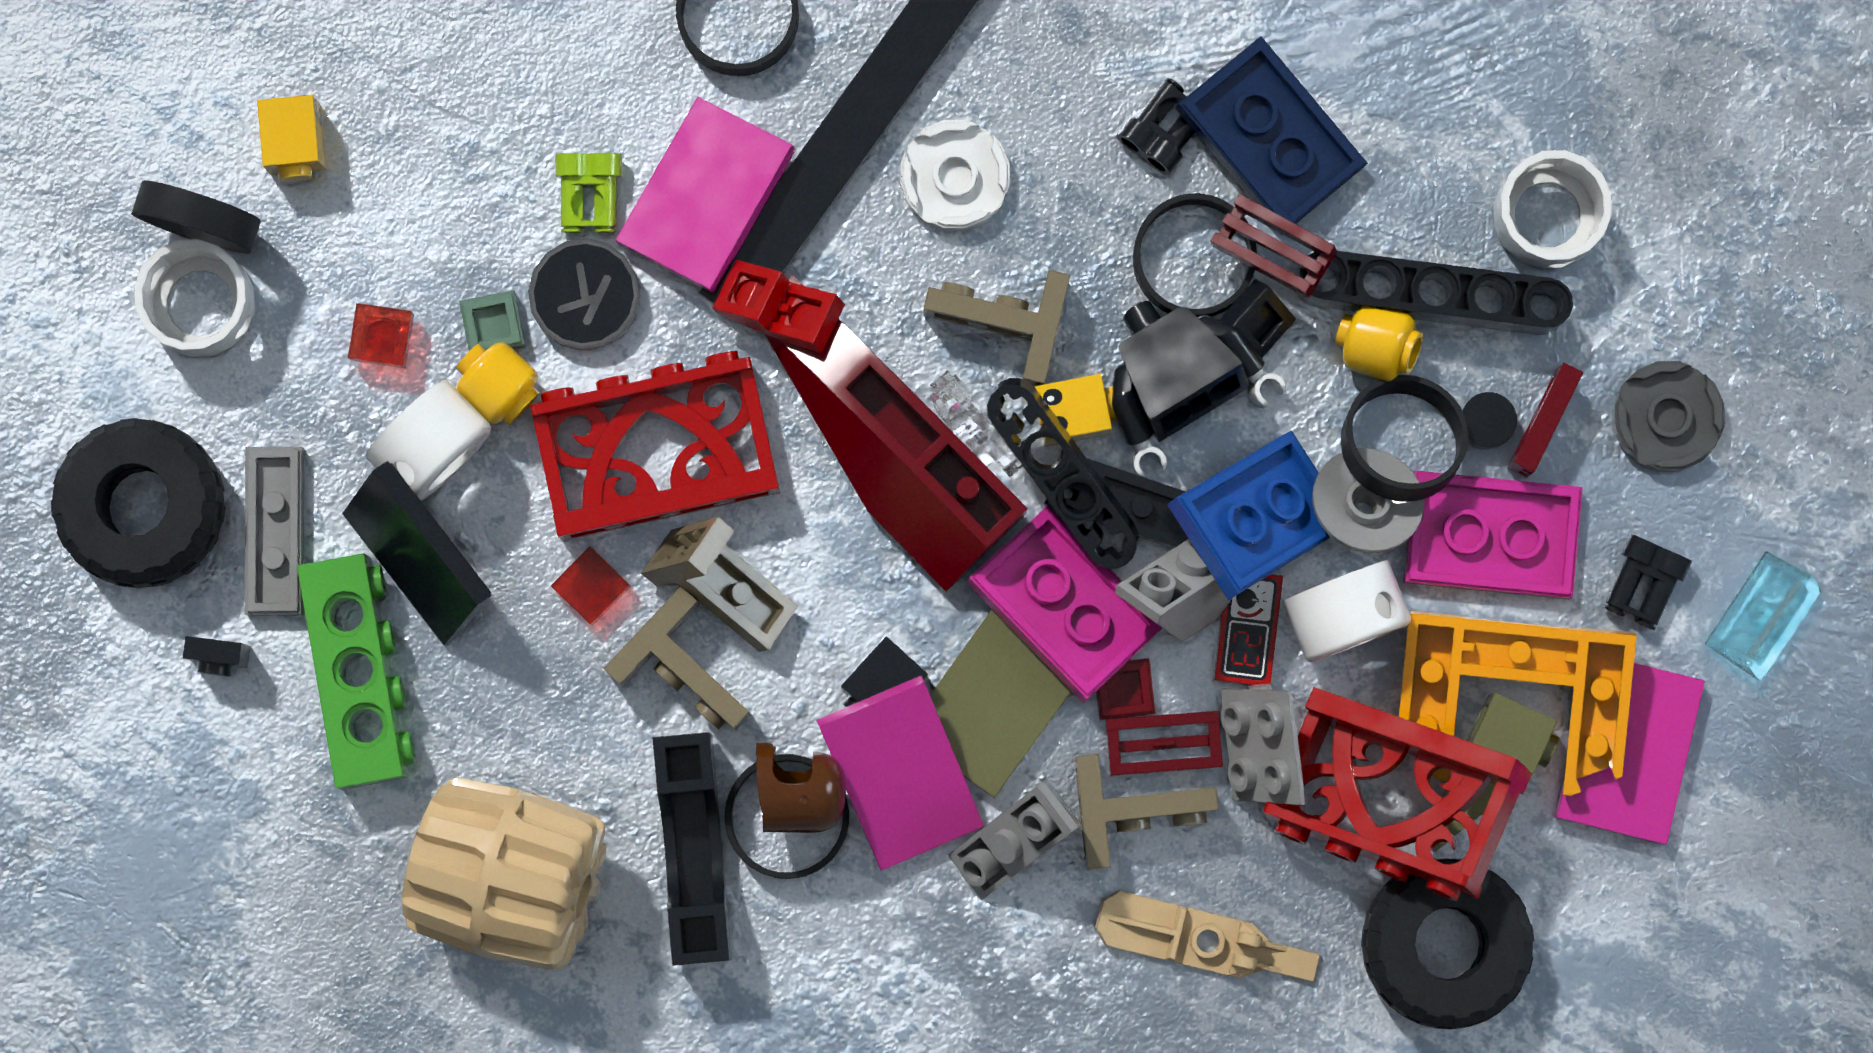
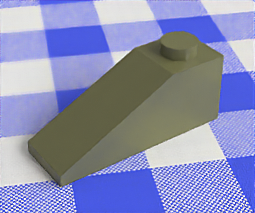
M1495 692L1487 696L1467 741L1515 757L1533 774L1537 765L1544 768L1547 767L1556 750L1559 737L1553 735L1552 732L1557 721ZM1490 783L1480 797L1465 811L1473 820H1476L1484 813L1495 784ZM1444 791L1442 798L1447 796L1449 792ZM1454 820L1446 828L1456 836L1464 829V826ZM1441 842L1437 844L1434 848V852L1440 849L1447 842Z

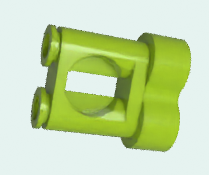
M555 154V177H561V227H564V229H561V232L582 233L583 229H580V227H597V229H594L596 233H615L616 177H622V154ZM583 186H594L593 220H583Z

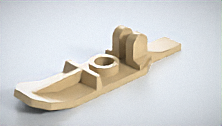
M1119 890L1101 900L1095 930L1106 946L1237 978L1267 970L1314 982L1320 954L1270 942L1253 923ZM1211 930L1217 935L1218 945L1211 952H1203L1197 945V937L1202 931Z

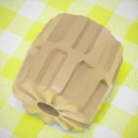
M463 778L449 779L445 785L440 786L431 799L417 829L408 858L402 894L403 916L406 918V926L416 933L484 958L547 970L565 967L575 954L576 944L581 941L588 927V903L597 898L601 882L595 876L606 858L607 847L603 843L606 832L603 821L593 815L527 791Z

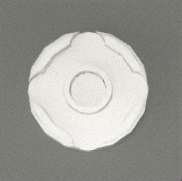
M943 120L925 127L909 144L901 161L900 187L908 207L924 223L943 231H967L986 223L1001 208L1010 186V163L1002 144L986 129L967 120Z

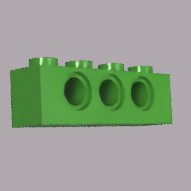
M364 553L297 565L335 788L346 790L409 778L407 765L415 764L416 757L410 731L401 732L398 709L406 708V699L401 676H391L388 654L396 653V641L391 620L382 621L378 599L387 597L385 578L381 565L372 566L371 557ZM358 601L363 609V619L360 625L351 631H342L337 626L335 620L337 609L344 602ZM356 656H367L373 666L372 676L366 684L353 687L345 677L346 665ZM375 711L381 717L382 731L375 740L364 743L356 736L355 722L362 713Z

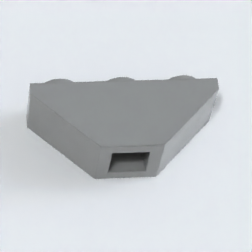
M1189 539L1119 583L1115 594L1182 642L1217 620L1232 600L1226 598Z
M1047 779L948 854V856L958 868L965 881L971 885L982 900L1076 830L1081 823Z

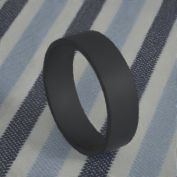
M676 0L677 24L686 48L702 65L724 75L747 76L770 68L787 53L795 39L799 25L798 1L791 0L792 17L788 31L781 43L772 52L748 63H725L709 57L692 42L684 25L686 0Z
M146 180L141 182L131 213L134 217L176 235L188 239H199L225 250L245 254L251 253L261 220L253 214L222 201L179 187Z
M1189 193L1170 198L1158 205L1146 217L1139 229L1133 249L1134 274L1144 295L1156 307L1167 314L1180 306L1174 305L1162 298L1147 281L1141 264L1140 251L1142 239L1147 229L1159 216L1179 206L1203 205L1216 209L1225 215L1227 213L1231 214L1234 206L1221 198L1201 193ZM1244 237L1247 249L1257 253L1256 243ZM1248 266L1243 284L1224 302L1208 308L1188 309L1196 317L1202 315L1213 317L1226 311L1248 288L1255 270Z
M1398 375L1391 381L1379 379L1364 388L1353 401L1341 430L1343 459L1354 478L1370 492L1389 500L1401 502L1422 500L1435 495L1445 488L1459 469L1465 457L1469 441L1467 421L1457 401L1436 383L1412 375ZM1407 394L1421 398L1437 408L1450 424L1456 443L1454 463L1445 473L1427 482L1402 483L1390 480L1374 471L1358 452L1353 438L1354 415L1364 404L1379 396Z
M780 754L775 757L776 763L789 761L803 763L812 767L813 760L804 756ZM756 763L748 767L733 784L725 806V828L729 841L737 855L754 870L780 879L805 877L825 867L838 854L847 836L849 806L846 795L840 835L828 855L817 864L801 871H772L760 866L747 856L740 847L733 829L732 811L735 798L744 782L757 771Z

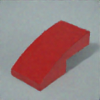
M735 260L712 308L716 313L753 330L822 353L845 304L837 294L792 283L780 271Z

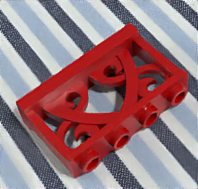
M738 351L722 352L706 357V366L684 371L683 363H674L651 369V378L630 383L628 375H620L596 381L597 390L575 395L573 387H566L540 394L542 402L530 405L552 504L557 536L561 541L779 494L780 488L750 357L739 359ZM718 384H725L731 386L740 394L742 405L734 421L717 430L710 422L718 419L723 413L725 399L719 406L709 407L705 404L703 398L707 389ZM690 388L687 395V406L668 396L662 395ZM625 403L610 422H608L604 413L599 409ZM646 412L663 416L684 427L698 438V440L685 447L676 458L670 476L671 489L658 491L653 479L642 467L625 459L613 458L628 431ZM582 416L590 420V432L585 436L573 434V437L582 446L595 448L591 458L571 456L559 446L557 432L560 425L566 419ZM750 422L760 469L746 472L736 452L726 439L740 432ZM708 448L713 455L699 460V462H704L709 466L708 475L703 479L690 477L686 470L688 462L696 454ZM559 464L573 469L587 470L581 509L569 511ZM608 470L623 471L633 475L636 479L635 490L627 496L617 494L615 485L622 478L610 477L606 479Z
M1313 687L1305 706L1308 712L1298 734L1303 787L1310 781L1325 776L1334 777L1336 786H1323L1312 795L1313 799L1321 797L1328 799V809L1321 815L1306 814L1301 805L1266 802L1263 813L1277 824L1274 832L1303 845H1306L1309 837L1327 843L1324 849L1326 852L1351 863H1356L1359 855L1377 862L1375 870L1402 882H1407L1409 874L1428 881L1426 889L1453 901H1458L1461 893L1478 899L1483 889L1481 885L1519 793L1524 794L1532 773L1515 757ZM1329 727H1335L1332 748L1333 764H1314ZM1378 744L1382 747L1383 756L1378 763L1370 766H1356L1355 759L1370 762L1365 756L1368 746ZM1407 753L1416 756L1414 764L1416 784L1422 795L1434 806L1403 822L1379 827L1366 807L1358 779L1372 780L1380 778L1397 768ZM1443 768L1450 770L1451 773L1447 783L1439 784L1445 791L1449 792L1444 798L1438 795L1430 784L1432 774L1436 770ZM1490 783L1495 784L1478 825L1465 811L1480 797ZM1347 815L1359 835L1336 826ZM1456 820L1466 829L1470 839V847L1462 860L1454 864H1442L1435 859L1433 855L1434 848L1441 842H1448L1452 849H1456L1455 837L1446 828L1447 825ZM1416 842L1415 850L1417 856L1395 848Z

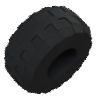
M120 419L118 422L108 425L103 424L90 431L86 437L76 442L67 452V456L61 467L57 470L53 482L51 513L57 528L56 533L63 547L87 572L103 581L122 587H158L172 583L173 580L183 575H188L212 551L219 539L218 535L222 523H224L226 506L224 505L223 491L225 490L221 475L218 473L213 460L203 447L188 434L172 425L156 420ZM144 471L154 472L161 477L167 488L169 501L166 514L158 526L146 534L131 537L125 536L118 531L112 522L110 513L112 494L119 483L131 474Z
M1442 858L1436 860L1442 864H1454L1462 859ZM1488 869L1481 885L1483 889L1478 899L1461 893L1458 901H1453L1426 889L1428 881L1411 874H1409L1407 882L1392 878L1373 899L1366 913L1361 940L1364 966L1370 981L1382 999L1401 1016L1417 1024L1437 1029L1466 1028L1485 1022L1499 1014L1508 1004L1513 1002L1522 990L1527 975L1530 974L1533 962L1534 934L1524 903L1508 883L1495 872ZM1444 908L1458 910L1466 915L1475 926L1479 939L1477 957L1470 969L1459 977L1451 979L1438 978L1427 972L1418 960L1415 947L1417 930L1423 920L1434 911Z

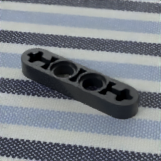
M1008 378L1001 381L993 389L987 404V415L992 425L1089 557L1097 565L1107 569H1118L1127 565L1133 559L1139 542L1138 530L1132 519L1036 388L1028 381L1020 378ZM1005 394H1008L1013 400L1022 396L1027 401L1022 413L1030 425L1037 418L1044 422L1033 427L1024 439H1020L1017 435L1023 431L1025 425L1019 416L1014 412L1007 415L1001 412L1005 402L1003 396ZM1041 437H1050L1060 444L1063 456L1055 464H1041L1034 459L1031 453V444ZM1075 482L1088 484L1095 493V503L1085 510L1072 508L1064 498V490L1068 485ZM1103 508H1106L1110 513L1104 514L1102 523L1112 535L1120 532L1125 535L1121 546L1123 551L1118 552L1113 546L1104 550L1100 546L1104 533L1096 521L1092 523L1089 529L1085 528L1083 524L1094 520Z

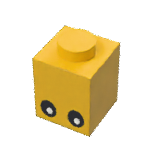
M313 94L257 100L262 165L271 176L278 175L280 182H302L312 179L313 171L326 170L321 106Z
M1101 374L1035 386L1074 441L1110 435L1112 430L1110 420L1117 419L1112 409L1113 386L1104 387ZM1038 418L1039 424L1044 423L1040 418ZM1042 437L1044 447L1059 445L1055 439Z

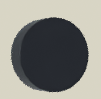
M1484 392L1477 394L1462 408L1468 425V443L1476 448L1485 450L1498 448L1506 443L1515 432L1517 426L1515 408L1506 397L1498 393Z

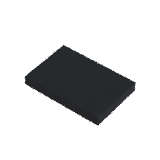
M387 461L374 469L342 514L441 643L445 645L459 636L492 596L491 591L393 464Z

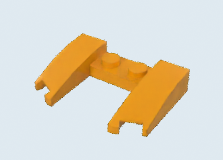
M1410 610L1411 622L1407 628L1399 717L1454 736L1461 675L1573 686L1563 795L1572 796L1580 793L1581 789L1577 779L1611 767L1615 779L1623 776L1637 639L1636 633L1583 627L1578 629ZM1438 769L1432 776L1441 782H1448L1450 770Z

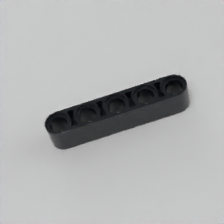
M1338 251L1328 266L1336 276L1337 284L1334 289L1326 292L1314 289L1309 299L1298 293L1304 302L1320 308L1356 312L1361 306H1370L1409 313L1415 320L1533 335H1545L1555 331L1570 316L1573 308V297L1569 288L1561 281L1549 277ZM1313 252L1308 256L1317 260L1320 254ZM1299 267L1296 275L1305 279L1308 271ZM1374 272L1384 274L1391 283V295L1382 299L1371 297L1364 288V276ZM1429 279L1439 281L1447 291L1446 302L1439 306L1427 304L1419 294L1420 282ZM1488 286L1498 291L1502 298L1501 310L1496 313H1488L1479 308L1475 301L1476 289ZM1544 293L1552 297L1557 304L1556 318L1544 320L1537 317L1531 309L1532 296Z

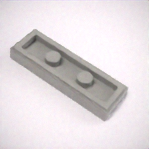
M301 446L245 447V615H304V605L297 565L304 564V448Z

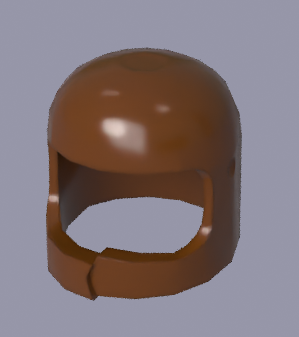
M756 743L757 786L762 810L763 832L817 833L824 832L835 826L843 814L846 793L845 777L838 761L828 754L813 751L811 769L807 771H785L776 763V747L773 744Z

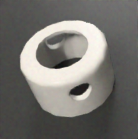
M1567 150L1542 151L1524 159L1501 184L1493 204L1494 228L1502 246L1518 261L1538 269L1562 268L1579 261L1604 236L1612 216L1611 191L1603 174L1587 158ZM1553 183L1565 188L1575 198L1579 207L1580 222L1575 234L1566 243L1556 247H1540L1530 243L1520 234L1515 222V207L1519 197L1528 188L1537 184Z
M199 239L176 240L157 249L141 266L134 286L135 310L144 329L171 351L191 358L215 356L233 347L248 331L255 311L254 288L245 269L219 246ZM207 271L220 276L228 284L233 295V309L229 320L220 330L209 335L194 336L183 332L174 324L169 314L168 298L172 287L181 277L192 272Z
M442 380L418 397L395 418L371 445L366 453V459L375 468L387 461L392 463L416 496L422 501L446 483L478 451L490 435L491 425L448 380Z
M1388 560L1335 578L1283 601L1304 657L1308 662H1316L1399 630L1411 622L1410 613Z

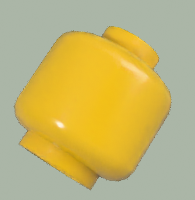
M1361 306L1354 316L1350 314L1344 315L1338 327L1335 343L1337 346L1343 347L1342 356L1346 368L1376 379L1391 381L1402 373L1410 374L1421 351L1423 333L1416 331L1415 319L1409 313Z
M505 342L495 343L487 350L480 344H477L455 367L462 374V377L457 382L456 389L490 425L505 421L510 426L540 394L534 388L538 380L536 370Z

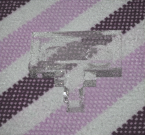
M947 370L930 384L935 391L930 397L936 412L957 436L964 430L971 435L965 442L987 467L995 461L1009 477H1012L1023 467L992 425L987 413L956 374L952 376Z

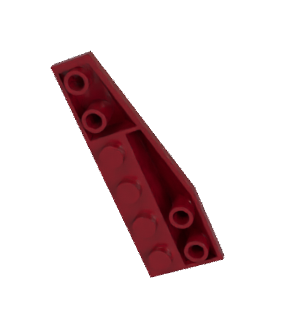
M793 275L788 279L792 283L803 285ZM839 319L822 353L764 334L867 512L945 592L959 581L1027 514L1028 508Z

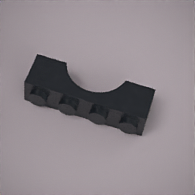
M710 732L652 737L657 795L660 805L666 858L667 912L672 966L732 960L713 735Z

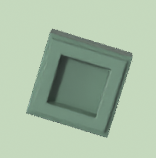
M514 290L459 301L469 351L477 344H480L487 350L498 342H505L513 349L526 347Z

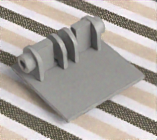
M1271 684L1248 686L1249 689H1220L1222 699L1221 721L1226 733L1229 759L1228 779L1232 786L1233 800L1304 805L1305 795L1293 692L1271 690Z

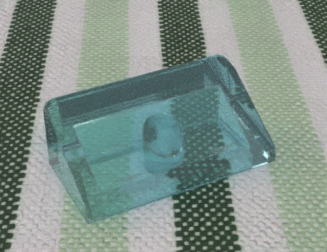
M1766 551L1705 644L1749 675L1762 680L1819 596L1821 587L1812 575Z

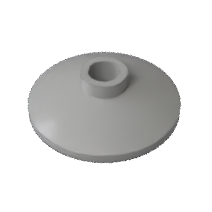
M1357 448L1363 460L1380 475L1397 482L1419 483L1412 470L1397 457L1377 449ZM1342 453L1331 458L1322 467L1313 486V509L1321 527L1336 542L1358 552L1381 553L1399 547L1415 533L1423 516L1424 499L1401 502L1389 500L1370 492L1350 473ZM1355 504H1368L1372 508L1373 514L1360 512L1355 507Z

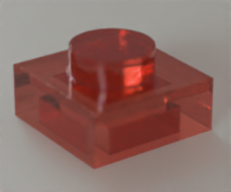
M356 303L348 359L350 361L406 369L414 313L408 310Z
M589 546L551 587L593 626L631 585Z

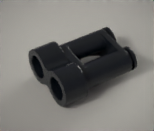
M1171 78L1165 79V82L1162 83L1137 118L1130 117L1116 135L1117 139L1127 149L1143 157L1149 165L1165 175H1170L1181 161L1183 155L1180 151L1195 133L1181 115L1168 132L1158 126L1174 104L1180 103L1187 97L1183 94V87Z
M1630 534L1621 553L1626 558L1606 600L1608 605H1604L1603 608L1623 617L1625 616L1623 611L1639 618L1638 620L1635 619L1634 622L1655 631L1654 625H1658L1677 580L1684 581L1692 561L1648 540ZM1643 574L1654 579L1640 610L1629 607V604Z

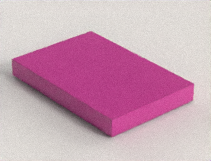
M697 96L618 234L616 242L620 246L714 294L796 149L785 140Z
M1416 470L1413 472L1419 483L1433 480L1443 474ZM1455 474L1445 488L1435 495L1424 499V511L1421 522L1415 533L1407 540L1403 583L1572 599L1583 487Z
M1050 506L1045 507L970 576L966 582L1083 704L1163 629L1115 594L1116 587L1122 580L1111 569L1097 565L1089 557L1064 521Z
M1634 663L1623 776L1615 779L1612 769L1609 767L1579 778L1577 781L1581 792L1572 796L1563 795V778L1554 818L1667 845L1705 680Z
M921 675L816 720L831 756L838 761L843 770L846 791L881 871L984 827Z

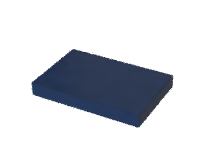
M1262 36L1175 107L1252 201L1295 224L1368 164Z

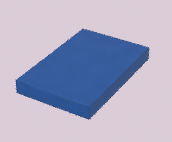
M1292 430L1167 504L1228 600L1331 538L1321 527L1313 509L1312 492L1319 472Z

